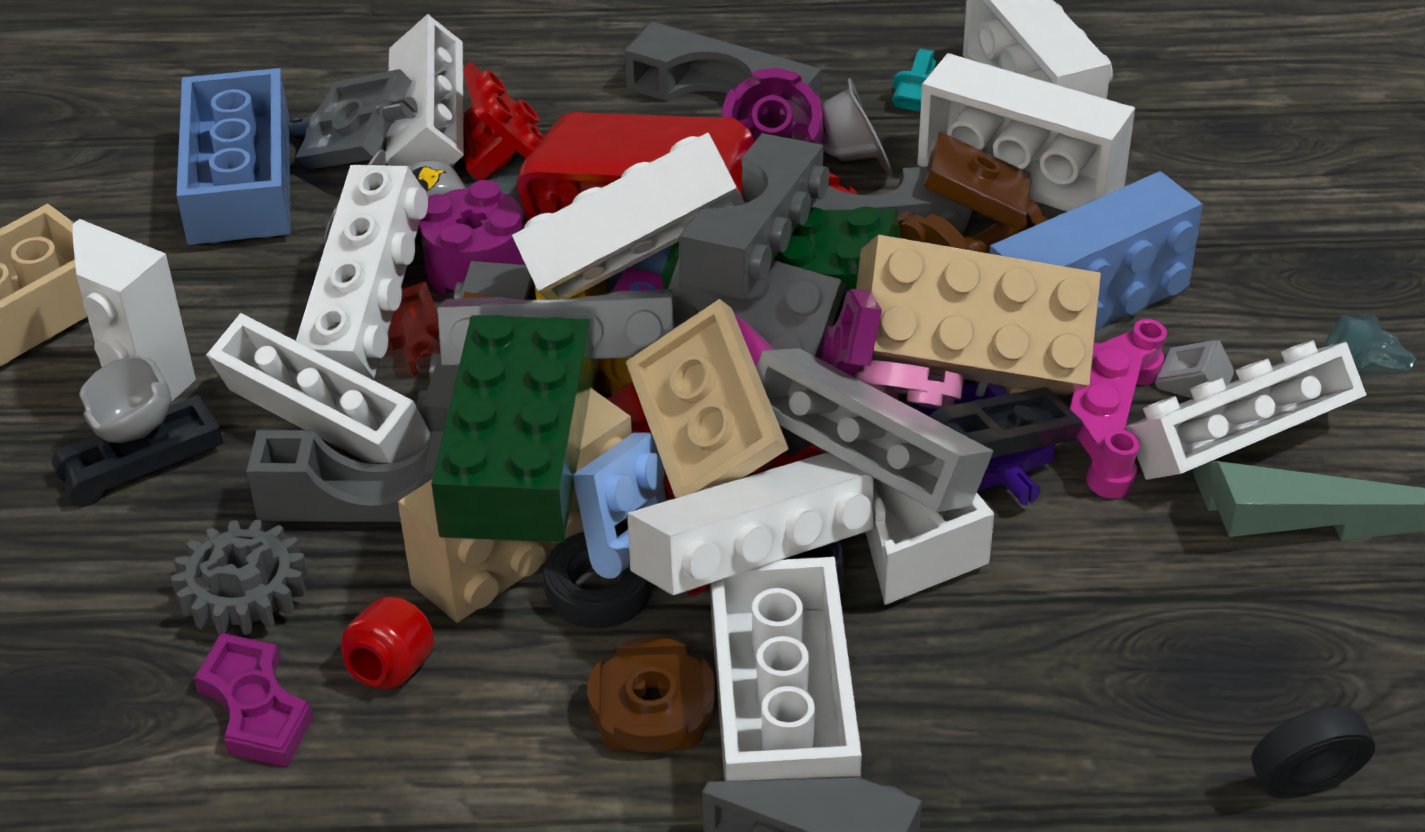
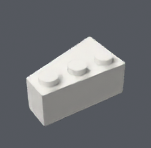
M873 477L874 529L866 531V536L885 605L989 564L994 512L978 493H976L971 506L935 512Z

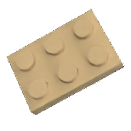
M718 299L625 361L675 498L741 479L789 449L733 310L722 300Z

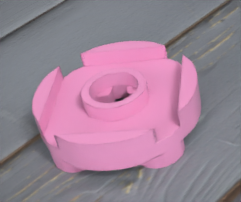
M871 360L870 366L861 365L855 375V378L897 400L898 394H906L907 402L916 403L920 407L930 409L951 406L954 400H961L964 381L963 375L945 371V376L929 374L930 371L927 367Z

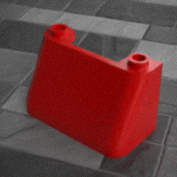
M566 113L556 120L521 165L516 182L517 191L529 221L537 215L555 213L573 203L574 198L587 189L603 188L620 179L623 172L635 164L641 162L651 163L670 153L671 148L685 138L692 136L700 137L709 132L742 196V157L753 145V136L744 124L730 117Z

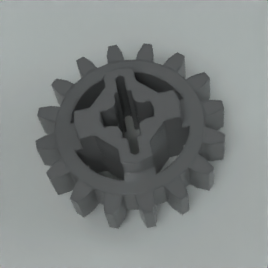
M237 520L230 521L228 532L221 534L216 529L210 527L206 529L208 537L206 542L201 543L190 540L186 543L189 556L176 557L174 560L177 574L171 576V581L182 615L184 617L193 615L195 625L199 629H203L211 622H215L218 635L220 633L226 634L231 625H240L244 635L250 634L252 622L259 620L266 626L271 627L275 625L274 612L279 610L291 614L294 611L292 597L304 596L306 593L303 579L308 577L304 554L300 553L298 540L296 537L285 539L283 527L279 525L270 529L267 533L264 532L261 520H255L249 529H240Z

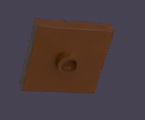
M939 131L931 148L923 186L1007 226L1019 229L1027 214L1031 173Z

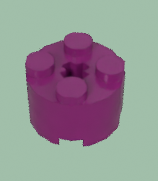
M781 68L756 70L751 73V78L741 82L734 91L731 88L727 93L722 108V117L734 118L744 124L750 130L754 142L764 133L823 145V118L820 98L818 94L815 95L810 86L801 80V76L796 72ZM772 124L780 125L776 128H771Z
M479 180L474 182L469 188L453 190L444 195L428 196L427 213L423 219H420L419 228L428 282L440 294L446 296L447 289L455 291L456 284L465 281L471 261L526 265L512 236L524 229L525 226L521 206L509 194L501 192L500 185L497 182Z

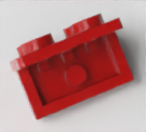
M469 62L463 68L472 106L463 114V157L467 172L479 181L485 180L493 172L502 170L516 151L524 158H527L544 136L537 126V123L540 121L539 116L523 99H519L517 102L506 93L507 89L503 82L492 71L487 69L482 72L473 63Z

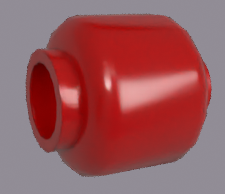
M387 596L373 601L344 629L340 645L345 666L357 681L373 688L389 690L401 686L431 656L435 641L433 629L427 617L416 605L402 598Z

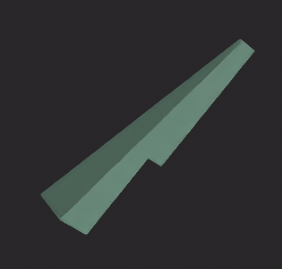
M1220 461L1207 462L1193 468V475L1208 511L1218 510L1229 537L1333 525L1340 540L1425 531V488Z

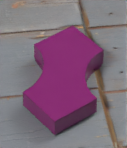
M857 289L847 291L843 308L834 326H826L820 359L855 377L861 365L870 366L880 322L882 309L871 291Z
M220 633L197 672L194 681L198 693L215 699L230 714V720L225 733V744L228 754L288 767L313 720L310 704L287 693L276 681V670L281 660L278 645Z

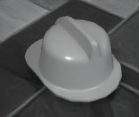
M848 78L849 88L822 104L823 151L831 156H836L839 161L843 162L877 158L887 175L891 177L893 176L892 169L885 151L863 111L851 78Z

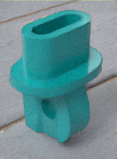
M920 48L916 54L912 71H900L894 75L892 87L895 93L892 103L896 107L917 112L921 111L922 83L937 66L936 60L933 58L935 51Z

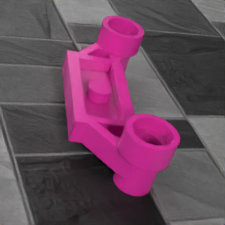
M1141 319L1135 323L1133 330L1103 343L1094 342L1089 386L1075 391L1069 409L1083 421L1076 437L1092 458L1086 475L1087 484L1093 492L1105 498L1117 499L1126 496L1132 488L1137 473V466L1134 461L1140 446L1139 440L1134 434L1126 431L1125 426L1136 385L1152 384L1159 375L1164 362L1162 347L1167 336L1166 328L1158 321L1152 319Z

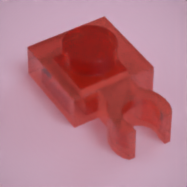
M426 281L401 289V303L399 308L393 312L387 333L393 351L404 347L406 362L409 370L414 375L419 374L415 364L419 356L423 354L433 355L434 352L440 353L439 344L434 338L439 336L438 313Z

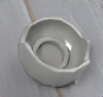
M136 355L114 360L97 370L82 386L79 393L85 408L83 415L90 428L101 439L113 443H125L148 436L164 422L171 404L169 386L157 364L150 358Z

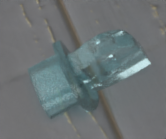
M1364 313L1358 318L1343 315L1337 321L1325 341V347L1347 342L1357 369L1366 367L1373 362L1381 366L1408 372L1416 361V357L1403 348L1399 339L1391 333L1382 330L1379 319L1375 315Z

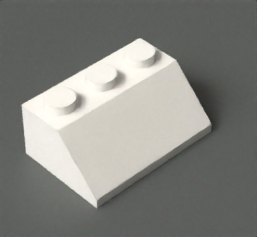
M77 220L72 224L76 276L83 298L82 305L88 316L95 341L94 348L99 357L101 367L114 360L133 355L150 358L157 364L167 382L172 402L196 378L166 253L84 220Z

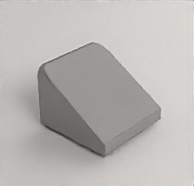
M1220 340L1178 346L1169 349L1155 384L1160 390L1193 398L1190 388L1223 377L1225 385L1230 384L1234 369Z

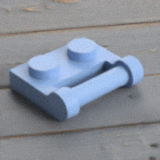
M651 432L630 434L573 474L590 562L596 573L604 578H615L630 565L628 530L617 537L615 525L625 519L629 512L667 501L663 484L664 466L660 455L657 453L656 444Z

